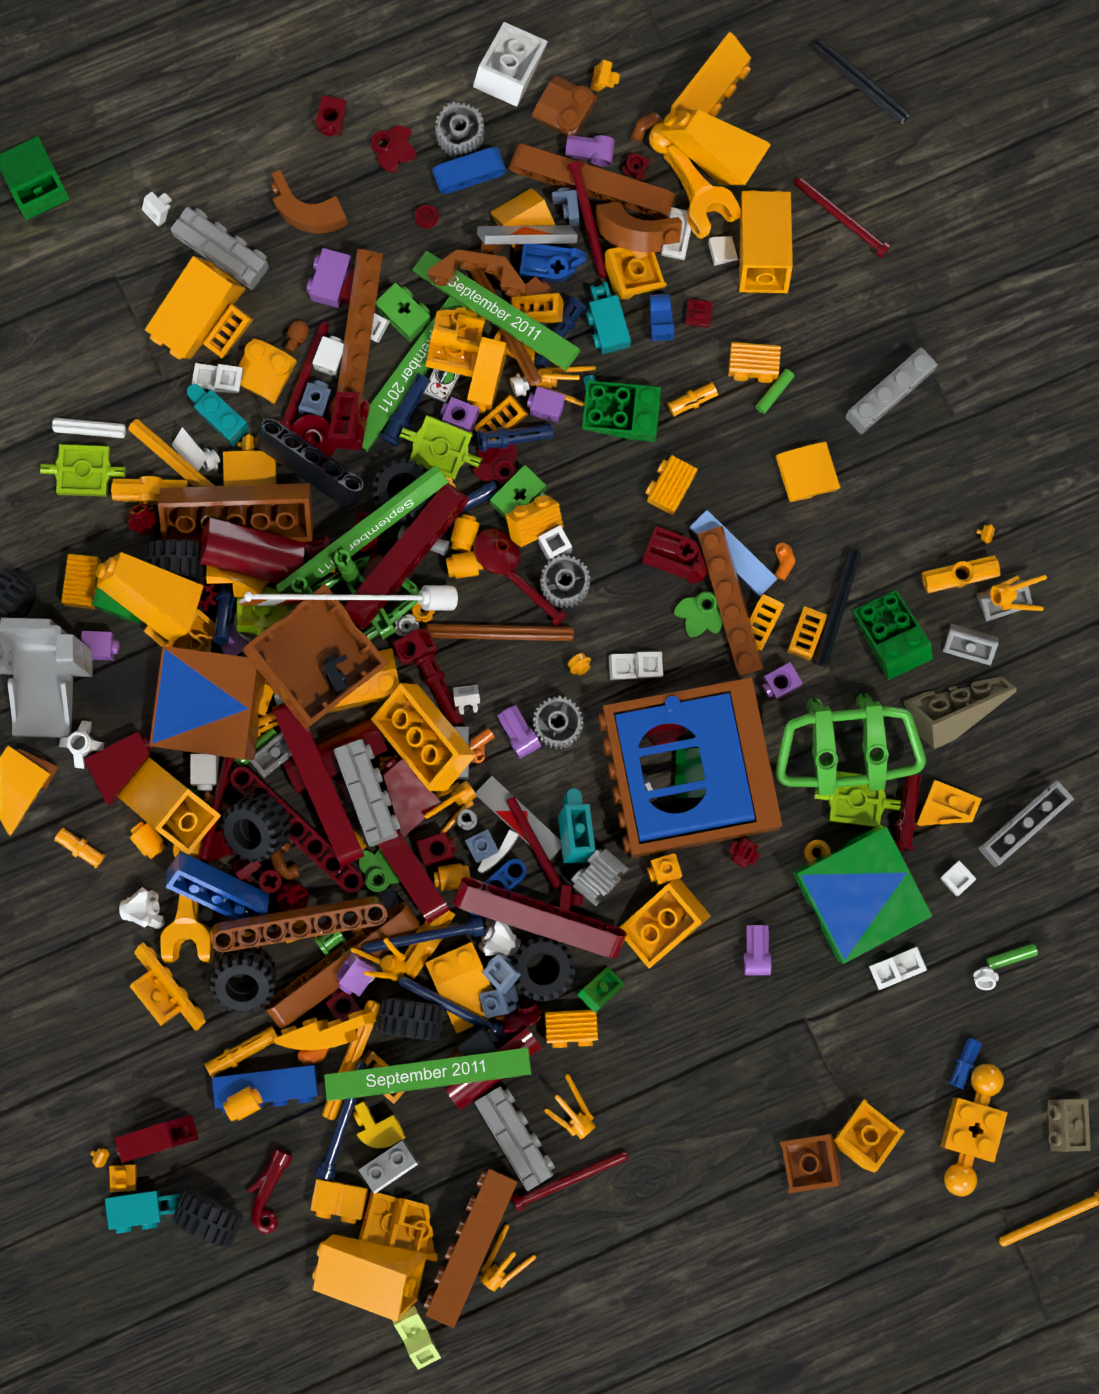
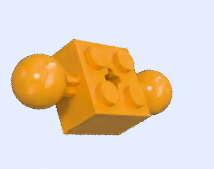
M982 1064L972 1072L971 1085L976 1091L974 1102L953 1097L940 1147L960 1153L957 1164L950 1166L944 1175V1183L947 1190L956 1196H967L976 1188L977 1175L972 1168L975 1157L995 1162L1008 1112L988 1107L991 1096L999 1093L1004 1084L1002 1072L992 1064ZM976 1123L979 1131L978 1134H974V1137H972L969 1126H974Z

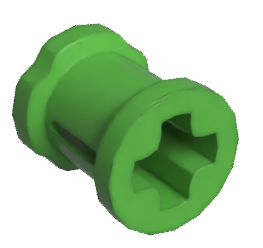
M341 932L314 937L315 942L326 956L330 954L329 951L341 942L345 943L347 941Z

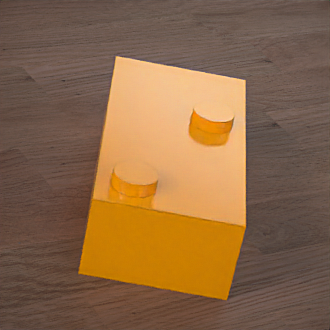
M400 683L371 719L429 791H447L476 756L418 684Z

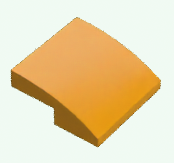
M826 442L776 455L790 502L809 499L818 494L840 489Z
M263 451L223 452L224 486L277 484L276 460Z

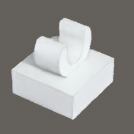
M151 192L144 197L142 210L157 226H160L166 221L168 209H170L168 203L172 199L166 193L157 197Z
M478 684L453 688L455 706L459 707L460 714H464L465 705H472L474 713L478 711L477 704L480 703Z

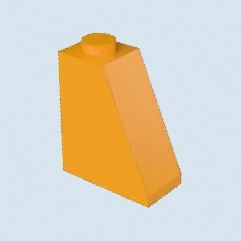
M485 337L481 339L467 398V403L479 407V412L485 413L486 410L492 411L507 357L506 343Z

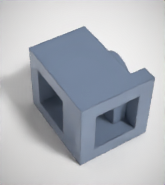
M317 380L314 384H307L303 399L298 408L300 415L314 414L323 418L326 417L328 404L333 396L332 390L328 389V384ZM316 394L320 396V399L313 401L311 397Z

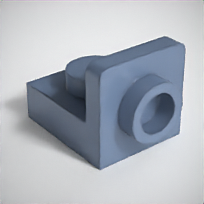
M561 188L557 192H552L553 204H563L564 219H569L570 226H579L577 191L570 188Z
M488 829L465 840L477 863L498 853V848Z
M497 954L488 962L482 974L501 993L506 994L521 974L512 965L513 961L510 958Z
M515 984L512 985L506 994L495 989L482 992L479 995L486 1018L508 1014L517 1009L519 1004Z

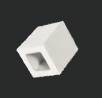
M330 336V338L322 337L312 363L314 370L336 378L338 377L344 347L342 339Z
M561 526L538 537V543L550 562L552 557L557 558V555L562 557L563 554L566 556L572 553V546Z
M191 754L190 784L197 787V791H212V787L217 786L219 780V756Z

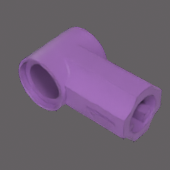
M568 135L565 157L588 160L597 166H611L615 140L602 135L595 136L594 138Z
M516 705L497 715L519 759L542 747L531 727H528Z
M746 926L744 975H771L768 926Z

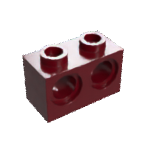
M360 392L336 393L328 438L338 449L362 450L371 404Z

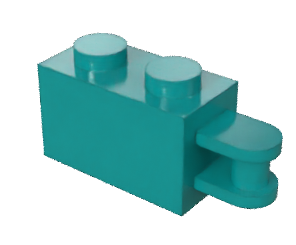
M603 282V285L597 287L591 285L590 291L593 301L589 302V311H586V317L589 326H594L595 334H592L595 348H600L602 355L630 348L631 339L618 295L611 296L607 282ZM605 295L606 298L598 300L597 296Z
M192 384L188 387L187 394L195 404L194 408L197 414L232 447L250 430L247 422L212 389L207 393L197 384Z
M572 788L568 790L563 798V809L558 815L563 863H588V859L596 851L590 805L583 804L581 792Z
M160 1190L106 1198L108 1229H116V1234L131 1232V1227L138 1225L142 1226V1230L157 1228V1223L164 1221L163 1215L175 1213L178 1206L177 1198H180V1195L161 1196ZM162 1200H167L168 1210L162 1211Z

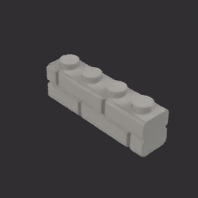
M186 207L180 218L171 227L173 236L253 290L269 268L266 261L267 257L257 249L254 251L246 247L247 243L239 236L235 235L233 238L226 233L227 229L220 223L215 222L212 224L207 220L208 216L200 209L192 210Z
M922 347L919 348L848 410L845 416L846 419L862 435L882 418L888 410H891L922 383L925 378L930 376L935 371L937 363Z
M360 739L334 749L369 847L398 837L396 830L400 829L396 814L390 815L387 807L392 805L388 792H382L379 783L383 782L379 768L373 769L370 761L375 758L370 744L365 745L363 740Z
M1056 780L992 835L988 841L984 842L978 848L979 851L994 867L999 866L1073 801L1074 798Z
M500 1086L474 1103L525 1189L529 1191L552 1177L554 1174L551 1170L555 1166L548 1154L543 1157L538 1147L542 1146L534 1132L529 1134L525 1125L528 1124V1121L521 1110L516 1112L511 1103L515 1102V1099L509 1089L503 1090Z

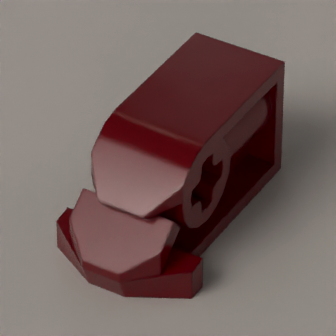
M655 526L642 563L687 579L688 583L691 584L701 582L706 577L707 569L696 542L685 536ZM683 552L688 553L687 556H683Z

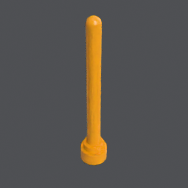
M1097 1188V1192H1094V1196L1000 1237V1245H1010L1098 1206L1099 1188Z

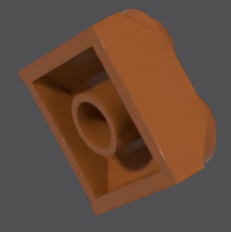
M555 76L540 97L532 118L567 137L568 135L577 136L598 97L588 87L577 86Z
M832 1134L780 1142L785 1161L789 1193L841 1185L838 1155Z

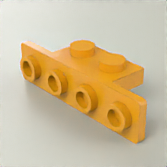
M144 942L141 943L134 953L148 972L130 985L131 989L160 1026L181 1012L195 1031L199 1030L206 1022L203 1012L191 1003L185 989L176 984L170 970L165 966L163 967L157 960L155 951L151 947H147Z

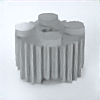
M454 101L452 104L448 103L447 107L443 106V111L439 112L440 116H437L435 121L438 145L441 146L442 150L445 149V153H448L452 158H459L462 155L466 156L476 152V148L479 149L484 140L483 117H481L478 108H470L469 104L465 106V103L460 105V102L455 103Z
M563 554L562 557L557 555V558L552 557V561H548V566H544L540 576L541 592H543L546 600L555 607L562 608L565 606V608H568V606H571L572 608L573 604L577 606L578 601L582 602L586 598L590 587V576L587 566H584L583 562L580 563V559L575 560L574 556L570 558V555L565 556ZM562 577H566L567 580L571 579L568 586L560 584Z
M561 696L558 698L553 697V700L548 698V702L544 700L543 705L540 704L539 708H536L533 718L534 733L541 743H545V746L550 745V748L555 747V749L558 747L560 749L568 748L573 745V741H577L580 733H582V712H579V707H576V703H571V699L567 700L566 697L562 699ZM557 717L562 718V723H565V725L555 728L551 721H556Z
M601 848L596 850L588 859L590 866L587 869L585 867L580 869L571 879L575 883L573 887L595 906L601 902L598 897L601 894L603 896L607 895L621 880L618 874L620 872L624 874L629 870L609 850L605 849L603 851Z

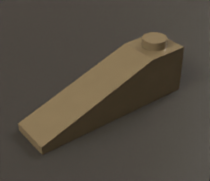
M1002 676L972 682L971 687L962 689L952 686L948 687V691L935 694L934 690L924 692L904 701V704L913 716L919 736L933 749H936L961 736L1016 692V687Z

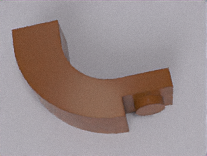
M281 170L271 173L274 182L270 183L276 196L273 198L274 206L280 216L291 226L304 232L321 234L333 232L348 225L346 216L336 196L318 204L303 203L293 196Z
M620 202L596 206L595 226L598 232L607 241L618 247L636 252L652 253L661 252L662 245L680 243L682 221L679 217L647 221L629 215Z

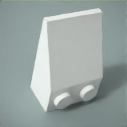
M503 22L479 65L473 87L514 106H518L548 41Z

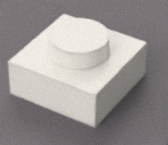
M374 313L371 339L379 343L390 321Z
M957 861L940 877L943 883L956 896H959L976 880L960 861Z

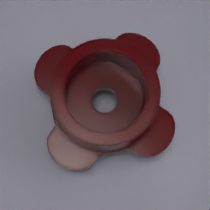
M630 153L627 155V164L622 168V172L626 176L632 175L637 180H642L645 178V170L650 165V161L639 154Z

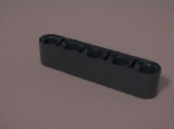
M266 419L262 422L255 438V444L261 451L344 507H352L356 504L364 486L363 481L358 476L278 421Z

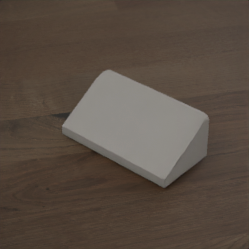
M1019 579L1018 581L1014 582V583L1011 584V585H1015V584L1024 582V580H1023V579ZM1029 586L1016 590L1017 597L1012 602L1013 604L1033 605ZM991 589L977 593V599L986 622L1021 611L1018 609L1002 610L1001 606L994 605L990 597Z
M950 624L943 652L991 665L998 646V637Z
M280 732L255 753L254 760H249L263 778L267 777L292 756L283 733Z

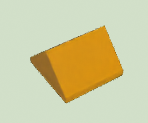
M532 188L490 212L498 226L555 225L545 200ZM510 244L515 254L523 250L524 244Z

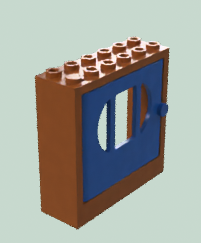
M752 677L603 706L602 713H599L598 721L600 730L606 732L603 746L605 755H610L611 762H608V772L610 780L615 779L616 787H613L612 790L615 805L620 804L621 812L617 814L620 829H625L626 836L623 837L622 843L624 853H629L630 859L774 832L782 827ZM662 724L680 725L695 735L693 739L646 748L638 747L641 739L649 730ZM695 746L699 747L705 780L646 791L640 757ZM706 789L701 802L693 809L684 813L672 814L663 812L649 802V799ZM753 820L756 821V822H754V823H749V824H744V825H738V826H733V827H728V828H723V829H717V830H712V831H707V832H702V833H697V834H691V835H686V836H681V837H676V838H670V839H665V840H660V841H655V842H650V843L639 844V840H640V842H643V841L654 840V839H659V838H664V837H669V836H675V835H680V834H685V833H690V832H696V831H701V830H706V829H711V828H716V827H722V826H727V825H732V824H737V823H743V822H748V821H753Z

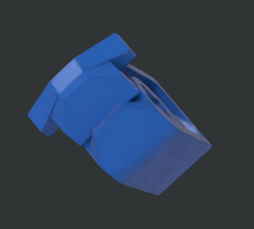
M524 244L519 274L521 278L533 279L536 276L540 281L561 283L576 273V269L586 263V255L584 251L577 248L569 249L540 244ZM560 263L564 270H560L559 274H555L552 267L555 268Z

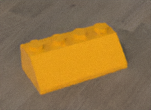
M729 32L671 106V112L678 110H700L713 117L719 113L723 106L721 104L725 97L729 99L737 88L735 84L739 79L744 80L751 70L749 67L751 57L734 34Z
M393 649L379 651L388 662V665L345 697L328 713L386 701L400 684Z

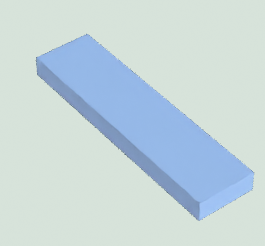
M706 510L689 529L698 537L697 533L723 525ZM723 526L737 576L761 597L778 578Z

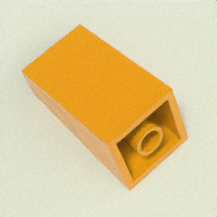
M700 110L672 111L665 117L664 125L660 130L719 185H746L770 147L767 141Z
M742 191L740 202L739 292L788 293L793 267L791 192Z
M193 256L145 328V331L151 334L149 338L160 346L165 344L169 347V353L177 359H191L230 304L234 305L246 287L210 261Z
M122 552L112 558L110 557L109 560L99 565L96 577H98L96 586L165 639L173 641L190 632L203 585Z
M151 758L146 760L117 796L156 831L188 855L221 816Z
M332 1234L327 1240L320 1243L317 1250V1256L319 1257L318 1265L315 1267L312 1276L315 1280L314 1291L394 1321H398L417 1302L426 1254Z

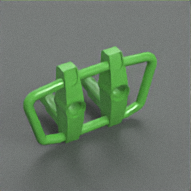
M340 550L341 555L339 556L336 552L334 556L338 569L337 573L311 589L305 578L296 577L298 582L296 583L294 579L292 580V590L295 594H313L324 584L330 589L344 580L351 594L354 595L359 582L361 581L363 584L365 581L359 570L366 567L370 556L353 562L348 551ZM408 578L401 585L410 595H418V587ZM405 600L388 615L382 608L372 620V627L364 631L363 634L369 640L377 635H380L384 640L396 632L392 623L415 606L418 600ZM300 603L295 604V606H287V614Z
M862 693L856 697V705L859 709L832 712L829 706H822L820 699L815 698L816 702H814L813 698H811L806 703L809 714L791 719L785 726L775 770L776 779L782 785L789 787H817L819 796L835 795L836 787L868 785L869 791L885 790L887 780L917 774L926 764V756L912 714L903 708L882 707L880 702L872 701L871 696L867 693H864L865 697H863ZM883 717L903 719L916 758L914 764L887 770L889 753L886 745ZM862 719L864 723L862 750L864 753L866 775L836 777L838 757L836 754L833 722ZM812 724V755L816 777L787 776L785 771L794 731L796 728ZM873 748H881L878 753L870 754ZM825 752L830 753L829 757L825 759L819 758Z

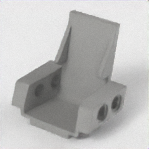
M1 618L0 674L13 675V678L8 679L12 735L48 738L70 736L72 734L73 676L92 677L93 651L73 634L66 633L50 619Z

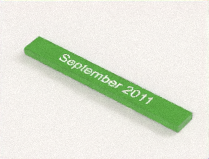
M426 251L412 269L416 275L566 371L580 353L578 347L458 270L456 271L454 284L448 283L447 286L433 284V281L427 275L428 269L441 260L430 252Z
M449 297L440 310H455L461 307H465L468 310L469 308ZM435 317L372 401L362 449L365 451H369L379 437V434L388 425L390 414L392 415L399 408L416 374L419 373L424 376L429 367H425Z
M436 465L280 582L276 588L281 594H295L292 590L291 582L294 579L297 583L296 577L305 578L308 586L311 587L337 567L334 560L336 552L340 556V550H346L352 556L446 485L448 480Z
M522 1048L326 1074L324 1077L327 1101H336L532 1075L529 1049Z

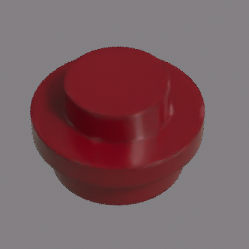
M422 205L415 211L414 218L420 228L431 229L438 223L439 214L435 207Z

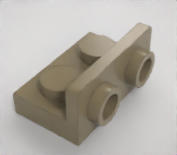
M1088 1099L1048 1100L1047 1114L1049 1117L1050 1150L1060 1152L1091 1151Z

